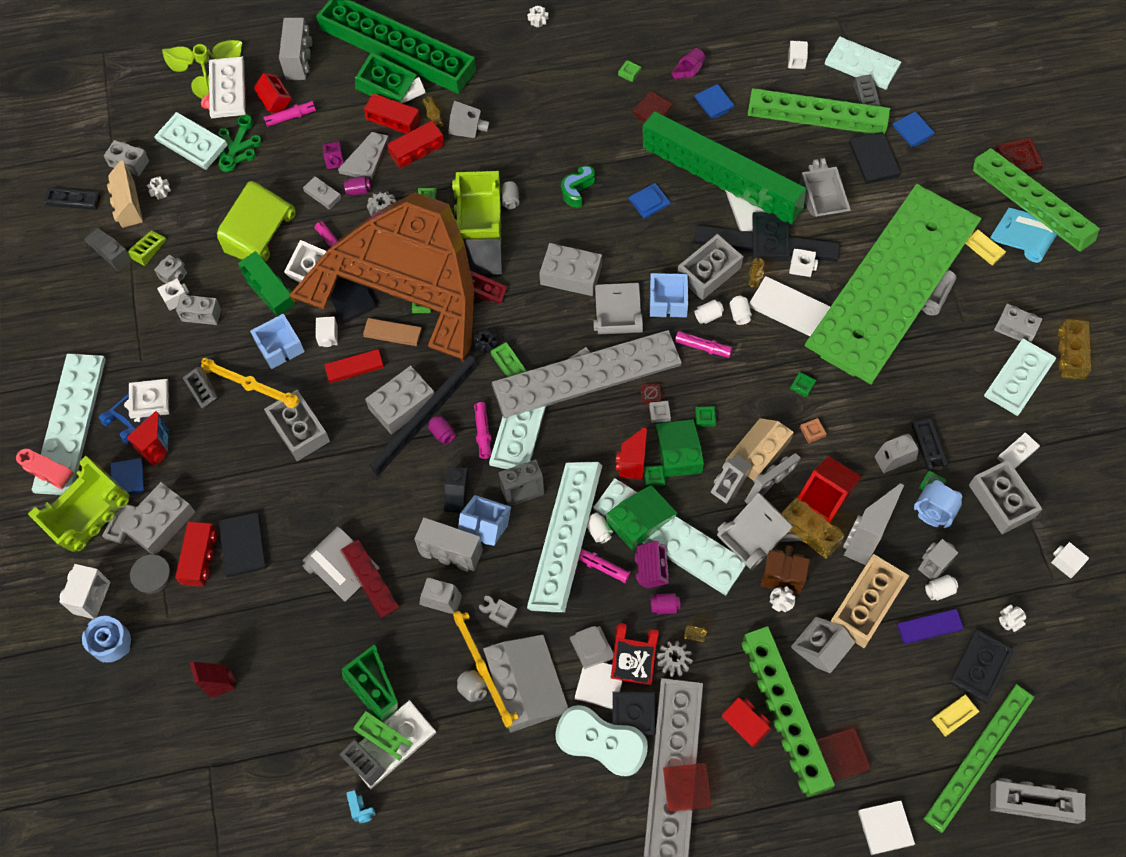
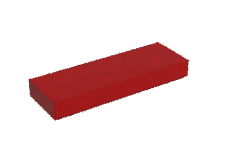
M379 349L324 364L329 383L384 368Z

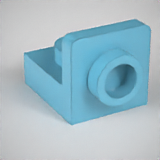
M355 790L347 792L353 820L355 822L359 821V823L372 820L371 817L376 815L373 808L361 810L365 808L362 795L358 796Z

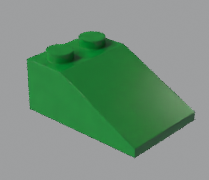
M371 52L355 77V89L369 96L376 94L401 102L417 75Z
M694 420L657 423L656 432L664 476L673 477L702 473L704 462Z
M651 485L623 500L606 513V522L628 547L634 550L674 518L677 512Z

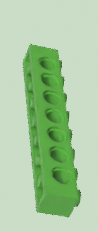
M752 88L748 116L871 134L883 132L885 135L890 108Z
M992 148L975 158L973 168L975 173L1081 252L1096 241L1100 230L1099 227Z
M765 627L745 634L742 648L745 654L748 653L751 661H749L751 670L753 673H757L759 678L757 681L758 687L766 695L767 700H765L767 709L769 712H773L775 720H773L777 732L782 734L783 748L785 752H789L792 758L790 764L794 773H798L800 778L798 783L802 793H806L809 798L831 790L835 784L769 628ZM762 649L767 655L761 657L756 653V650ZM764 669H772L775 675H766ZM772 688H780L783 694L780 696L775 695L772 692ZM787 707L791 714L783 715L780 708ZM788 728H797L799 735L794 736L790 734ZM797 747H804L807 750V755L801 756L797 752ZM812 767L816 772V776L807 775L805 768Z

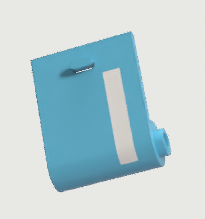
M1008 208L990 239L994 242L1022 249L1028 260L1038 263L1042 261L1057 234L1028 212Z

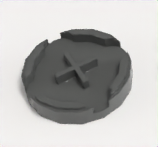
M150 554L143 556L131 568V583L138 591L145 594L157 593L167 586V582L172 574L171 567L159 555Z

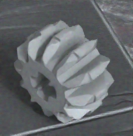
M379 191V194L373 193V198H368L367 208L372 216L397 201L393 194L389 195L388 191L384 194Z
M669 641L667 642V647H660L662 653H658L657 658L660 659L658 666H664L663 673L670 670L671 677L674 676V672L682 676V670L686 672L689 670L688 665L692 664V659L688 657L692 653L691 651H685L687 648L686 644L679 647V641H676L675 646H673ZM672 656H677V662L672 661Z

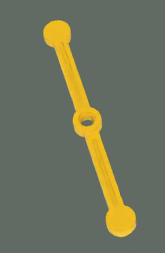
M203 358L201 361V368L206 373L213 372L242 384L243 388L247 391L256 390L284 402L288 408H294L299 403V398L295 394L282 393L258 383L253 376L244 377L216 365L212 359Z
M460 611L453 612L454 620L476 662L478 673L483 677L493 697L506 728L513 725L512 722L518 719V715L516 712L510 714L500 698L487 671L486 664L481 658L464 623V620L469 619L468 612L463 614Z

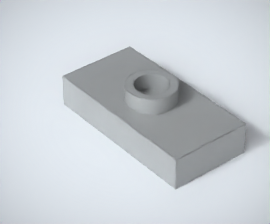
M314 177L303 187L305 193L329 210L341 199V195L317 177Z

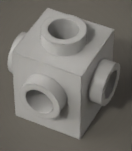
M171 255L163 259L154 269L158 278L166 284L175 279L181 281L187 274L184 262L179 258H173Z

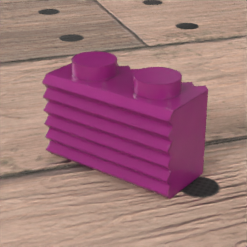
M654 541L637 546L635 561L638 564V572L636 573V579L639 585L647 589L669 583L667 551L664 544Z

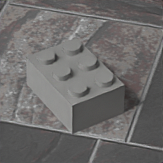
M284 18L279 60L286 80H306V74L309 73L308 60L311 59L309 47H312V37L309 36V26L305 24L304 18Z
M716 234L678 266L677 274H688V288L704 300L741 269L743 256Z
M549 243L540 270V285L593 296L602 268V254Z
M409 366L365 400L368 409L392 435L417 414L434 395V391Z
M295 390L291 394H295L299 398V403L296 407L288 408L284 402L278 400L264 410L296 461H299L329 443L330 440L299 391Z
M1009 460L974 476L969 484L1001 534L1036 518L1042 510Z
M160 482L119 527L149 553L157 555L193 516L195 511L189 503Z
M423 518L415 536V542L421 556L431 559V557L439 559V562L445 565L454 564L463 571H475L483 551L480 536L427 518Z

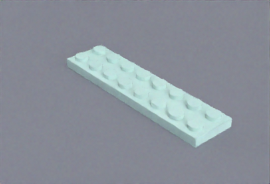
M66 355L41 455L66 466L74 474L63 489H59L35 476L32 486L34 493L62 495L76 481V472L79 470V462L81 461L106 360L104 356Z
M599 462L566 463L527 606L531 611L565 612L602 465Z
M614 479L593 507V512L599 513L600 516L602 515L606 519V513L623 500L638 492ZM676 516L642 542L647 544L658 541L666 546L667 559L725 596L746 567V564L735 553Z

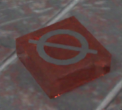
M660 384L641 385L642 405L661 402Z

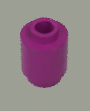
M365 176L349 178L348 181H344L345 192L351 196L368 194L371 189L370 180L366 179Z
M436 416L430 420L428 429L440 443L446 445L453 441L456 434L443 416Z
M675 593L651 596L652 613H657V615L676 614L677 609H680V597H676Z

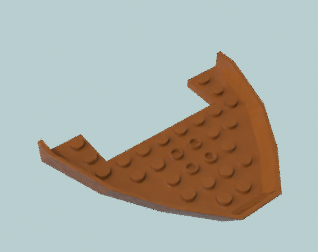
M416 192L376 212L335 242L289 295L294 302L301 301L325 310L338 276L440 312L441 314L428 344L429 348L459 358L461 362H464L472 346L474 286L464 241L449 204Z

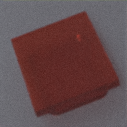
M650 91L632 113L639 120L646 122L654 111L664 116L672 107V103Z

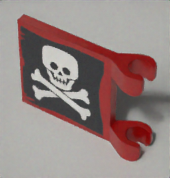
M619 623L615 633L610 679L651 686L659 631L651 629L648 632L647 643L624 639L626 624Z

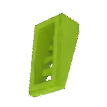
M150 231L132 246L127 253L132 260L146 266L164 244L166 238Z

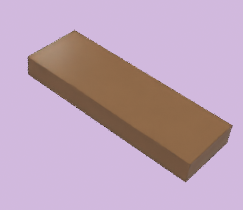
M368 318L363 335L367 338L418 346L422 329L421 327Z

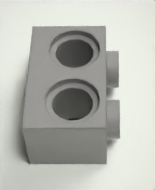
M115 140L104 155L108 165L113 168L120 161L124 160L130 174L140 176L149 162L146 152L142 148L133 147L125 142Z
M180 295L176 312L182 322L218 325L221 307L216 298Z

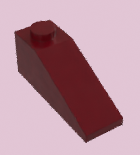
M470 271L474 286V297L501 304L507 286Z
M202 662L189 663L195 683L209 697L213 698L235 689L233 684L236 681L234 672L225 665Z

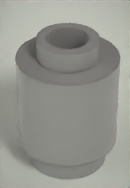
M505 182L501 188L502 205L508 209H513L519 205V190L514 182Z

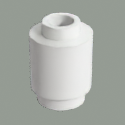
M743 296L734 297L730 302L733 320L738 325L750 322L752 315L748 299Z
M712 300L699 306L695 310V316L700 324H706L721 317L724 309L719 301Z
M599 513L589 516L587 528L595 542L605 543L610 540V535L613 531L602 515L600 516Z
M945 575L930 581L925 586V589L931 600H941L956 594L958 583L954 577Z

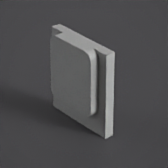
M600 626L587 628L570 637L584 669L613 659V652Z

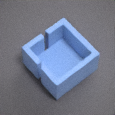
M651 274L650 317H666L667 314H670V317H687L688 274Z
M284 314L250 331L271 369L286 362L285 358L287 357L290 360L304 353L300 340Z
M474 495L460 513L458 529L480 536L481 542L494 546L508 527L511 507Z

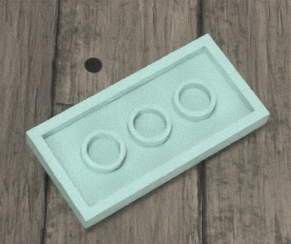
M839 37L826 58L825 65L854 77L871 74L874 84L887 90L901 65V61Z
M177 112L155 136L158 142L205 170L228 145L222 138Z
M1022 339L984 396L1018 416L1056 357L1029 341Z
M546 406L508 418H502L489 461L490 466L509 469L531 461Z

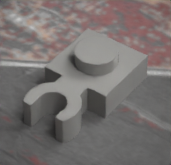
M485 596V601L490 604L487 607L479 605L480 611L483 613L490 612L489 618L508 628L517 613V608L500 599L495 604L491 597Z

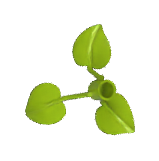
M231 40L218 43L212 50L213 54L202 44L194 46L192 52L186 47L163 49V57L166 64L176 72L186 71L189 64H193L194 59L201 64L204 77H196L192 81L191 88L197 97L203 99L204 96L209 94V76H207L205 63L209 60V55L213 59L240 57L242 42Z

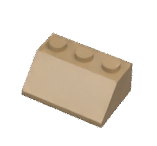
M122 160L108 175L109 183L107 187L109 193L112 194V197H110L111 205L115 208L113 217L116 222L119 221L123 228L143 223L134 179L124 160Z
M759 419L726 460L738 455L753 465L747 477L754 481L761 473L764 475L791 442L794 432L778 421Z

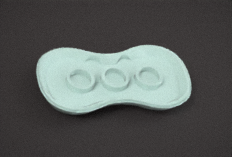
M577 705L568 708L562 714L556 728V741L564 752L574 756L595 758L612 773L619 776L635 774L642 766L647 754V740L640 730L628 725L610 724L585 706Z

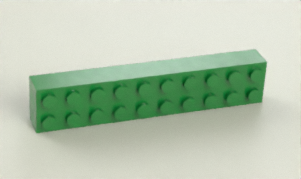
M329 0L316 16L320 30L369 53L372 52L457 94L462 91L476 72L475 57L353 1Z
M655 111L643 124V148L648 152L655 153L662 159L674 163L677 167H682L691 174L703 178L706 182H711L720 189L732 193L735 197L763 209L768 214H776L784 222L788 221L790 224H793L803 211L805 187Z

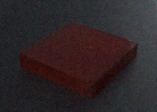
M1031 138L998 144L996 147L997 152L1025 173L1042 170L1044 166Z
M855 728L816 740L833 782L871 769Z
M706 763L663 767L668 813L712 808Z

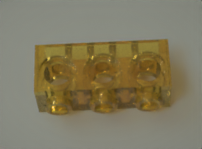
M1066 319L1058 329V337H1061L1058 352L1061 353L1059 370L1062 371L1063 378L1085 380L1091 372L1089 321Z
M796 498L781 513L794 526L790 531L825 559L842 543L844 537L842 531L837 526L827 522L823 515L814 512L804 501ZM794 513H797V514H799L800 516L797 517V516H794L793 514H794ZM813 525L816 529H812L809 526ZM825 538H830L833 541H827Z

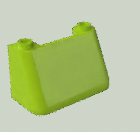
M249 181L218 229L217 237L224 253L243 260L256 251L264 262L267 261L270 256L267 246L282 220L289 222L295 217V208L292 204L260 184Z

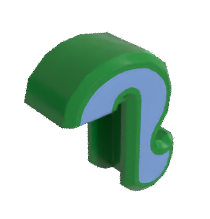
M581 166L578 168V174H569L562 179L561 195L569 206L574 208L582 207V198L578 192L593 185L595 182V171L591 166Z

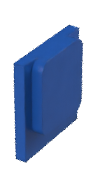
M718 84L695 95V99L710 118L720 117L734 108V104Z
M916 112L893 123V127L911 147L918 146L934 135L932 129Z
M656 183L629 197L630 202L644 219L671 205V202Z
M142 458L111 463V477L129 495L144 491Z

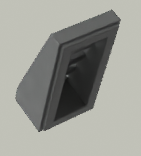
M872 75L856 77L853 87L860 104L880 106Z
M196 367L183 377V380L202 409L218 398L203 368ZM206 389L207 391L201 395L200 392ZM209 394L210 398L204 401L203 398Z
M355 739L339 754L370 786L386 771ZM358 748L359 751H358L351 759H349V757H350V756L356 751V749ZM363 755H365V756L355 765V763H356ZM369 761H371V762L363 769V771H361V769H362Z

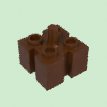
M789 545L785 546L784 552L781 550H769L760 586L771 589L779 587L784 589L788 587L793 591V594L800 595L806 582L810 559H806L799 554H794L792 557L793 547Z

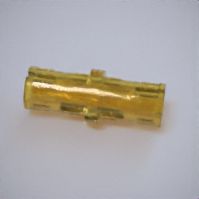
M427 97L429 103L424 98L422 102L427 110V117L434 122L438 129V124L443 129L444 123L433 98Z
M757 258L754 259L749 270V285L751 287H754V283L758 287L763 277L764 261L759 258L758 263Z

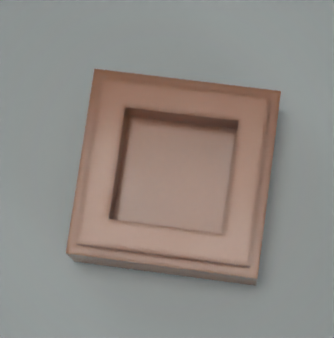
M818 418L800 426L808 444L827 435Z

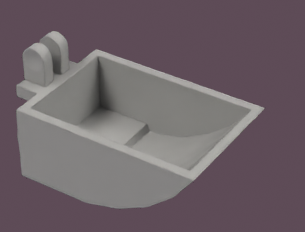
M825 158L820 159V163L818 159L813 160V164L808 167L809 171L802 172L799 184L806 188L804 202L810 214L822 216L851 211L837 167L828 168Z

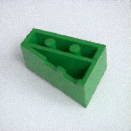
M256 251L238 263L246 283L277 317L295 306V302L289 297L292 291L289 288H285L282 280L278 276L276 277L271 268Z
M374 644L342 668V678L378 720L384 722L398 710V702Z

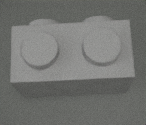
M1006 304L994 330L1020 342L1022 339H1025L1031 343L1042 318L1025 312L1016 306Z
M738 455L732 459H727L722 467V473L714 480L715 485L711 493L727 504L737 495L753 465Z
M943 539L938 544L934 542L926 550L922 557L923 562L918 570L931 581L935 580L949 567L958 552L951 543L945 542Z

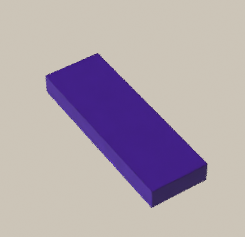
M957 609L897 624L903 645L964 629Z

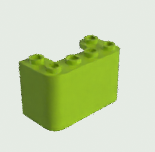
M499 171L456 172V180H452L454 200L457 201V205H454V215H457V220L455 221L462 239L501 238Z
M87 456L79 462L82 466V471L78 470L76 472L79 478L52 505L47 502L45 504L46 508L39 510L34 507L28 513L58 545L71 552L84 549L86 543L96 536L100 529L114 518L115 513L129 501V493L101 466Z

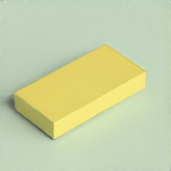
M979 230L975 231L966 242L967 246L992 266L1006 252Z
M965 694L933 717L932 721L946 737L980 711Z

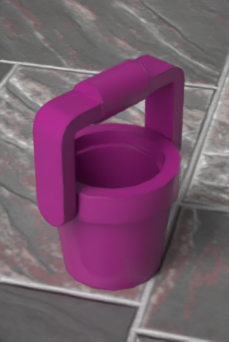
M692 49L681 58L679 64L671 72L673 78L680 79L696 76L705 60V54L700 49Z

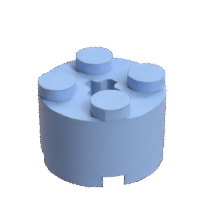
M935 480L933 483L925 486L914 505V509L918 510L919 518L934 527L939 525H945L943 528L949 527L962 505V495L958 491H953L945 486L941 481Z
M100 616L88 624L86 631L82 635V643L84 648L99 661L114 662L130 651L131 635L128 629L117 619L110 616Z

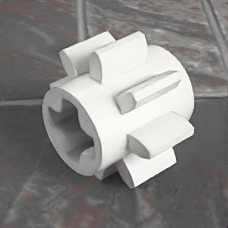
M541 6L530 8L528 20L531 21V25L535 27L546 25L548 12H545V8Z
M161 177L151 179L150 184L147 185L150 196L153 197L155 195L157 199L167 197L168 192L171 191L167 179L162 180Z
M788 587L774 589L770 595V603L773 604L772 608L778 612L781 610L784 612L791 610L796 598L792 595L793 591Z
M1009 605L1000 611L1002 616L999 617V621L1006 630L1012 629L1016 632L1025 625L1023 621L1026 619V615L1020 607L1016 606L1013 608L1012 605Z

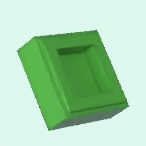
M626 60L618 71V76L633 82L640 73L641 66Z

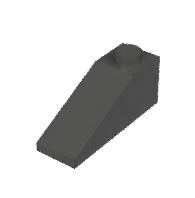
M98 228L84 238L85 242L117 271H120L132 261L123 246Z

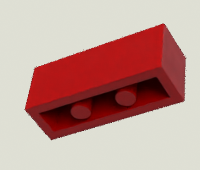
M372 94L364 107L366 120L405 134L415 130L421 121L419 110L415 107H409L398 101H393L376 94Z
M430 121L387 145L390 156L398 167L402 168L419 158L425 157L432 151L440 149L444 146L443 134L434 122Z
M187 523L175 577L181 585L204 586L205 581L208 580L210 573L208 566L209 562L213 559L212 547L213 543L217 541V531L212 524Z

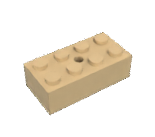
M873 554L831 622L844 626L854 642L865 648L909 575Z

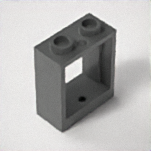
M536 459L498 472L501 491L507 506H513L544 495L543 476Z

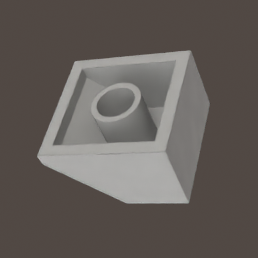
M815 617L791 647L816 668L831 673L855 642L844 626Z

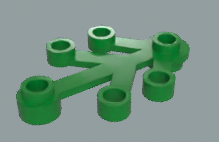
M247 114L241 115L238 118L240 128L234 141L231 140L227 129L223 128L218 132L219 137L227 142V147L229 148L228 155L225 154L224 150L219 154V168L224 172L234 170L236 164L246 159L253 161L256 158L253 149H247L245 153L236 156V153L251 146L259 147L262 144L261 138L258 135H254L251 139L242 142L246 131L251 129L253 125L251 117Z

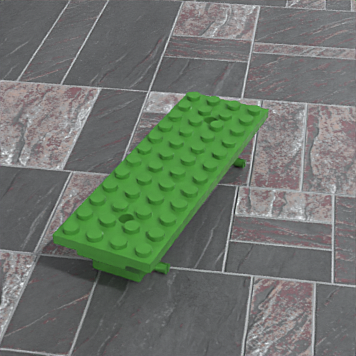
M916 184L805 343V347L821 355L822 359L853 377L857 376L872 385L982 218Z

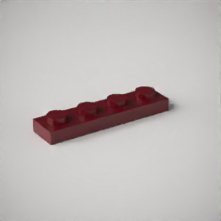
M359 539L341 549L342 555L380 619L398 610V604Z

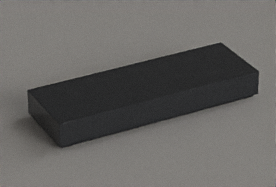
M48 188L44 203L46 206L97 210L101 195L99 192Z

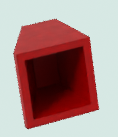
M828 456L813 471L796 502L830 523L853 493L862 477Z

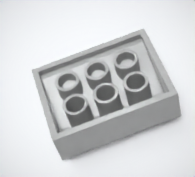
M899 484L865 509L862 516H857L843 546L846 549L844 556L867 565L884 533L904 487L903 484Z
M543 635L506 641L484 648L494 685L506 710L510 714L516 712L518 715V719L512 722L513 725L511 727H508L510 733L561 716L568 709Z

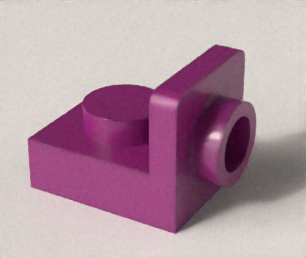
M340 141L323 144V155L327 169L341 167L344 162Z

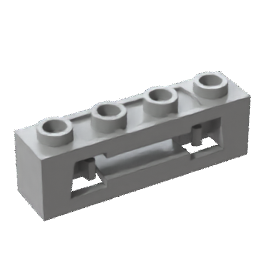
M1000 778L991 784L990 811L1075 824L1085 821V794L1078 793L1077 789L1065 788L1064 791L1056 790V787L1052 785L1036 787L1031 782L1016 784L1011 783L1012 780ZM1019 797L1051 802L1061 800L1056 803V807L1022 802L1020 805L1015 804L1019 802Z

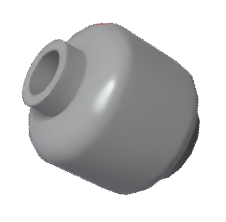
M465 671L459 676L457 689L468 701L482 700L486 696L488 687L483 677L477 671Z

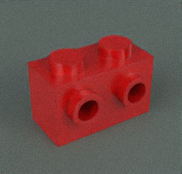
M263 73L254 87L265 108L271 113L284 111L292 99L277 75Z
M738 698L721 716L755 748L772 730L768 726L771 722L762 713L758 716L753 711L755 706L748 699L743 701Z

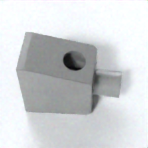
M454 101L450 114L448 134L475 138L477 130L487 132L489 121L480 119L481 111L479 109Z
M905 434L885 442L875 455V459L882 472L886 473L916 461L918 448L911 435Z
M427 578L419 604L453 614V612L458 610L462 595L453 584Z

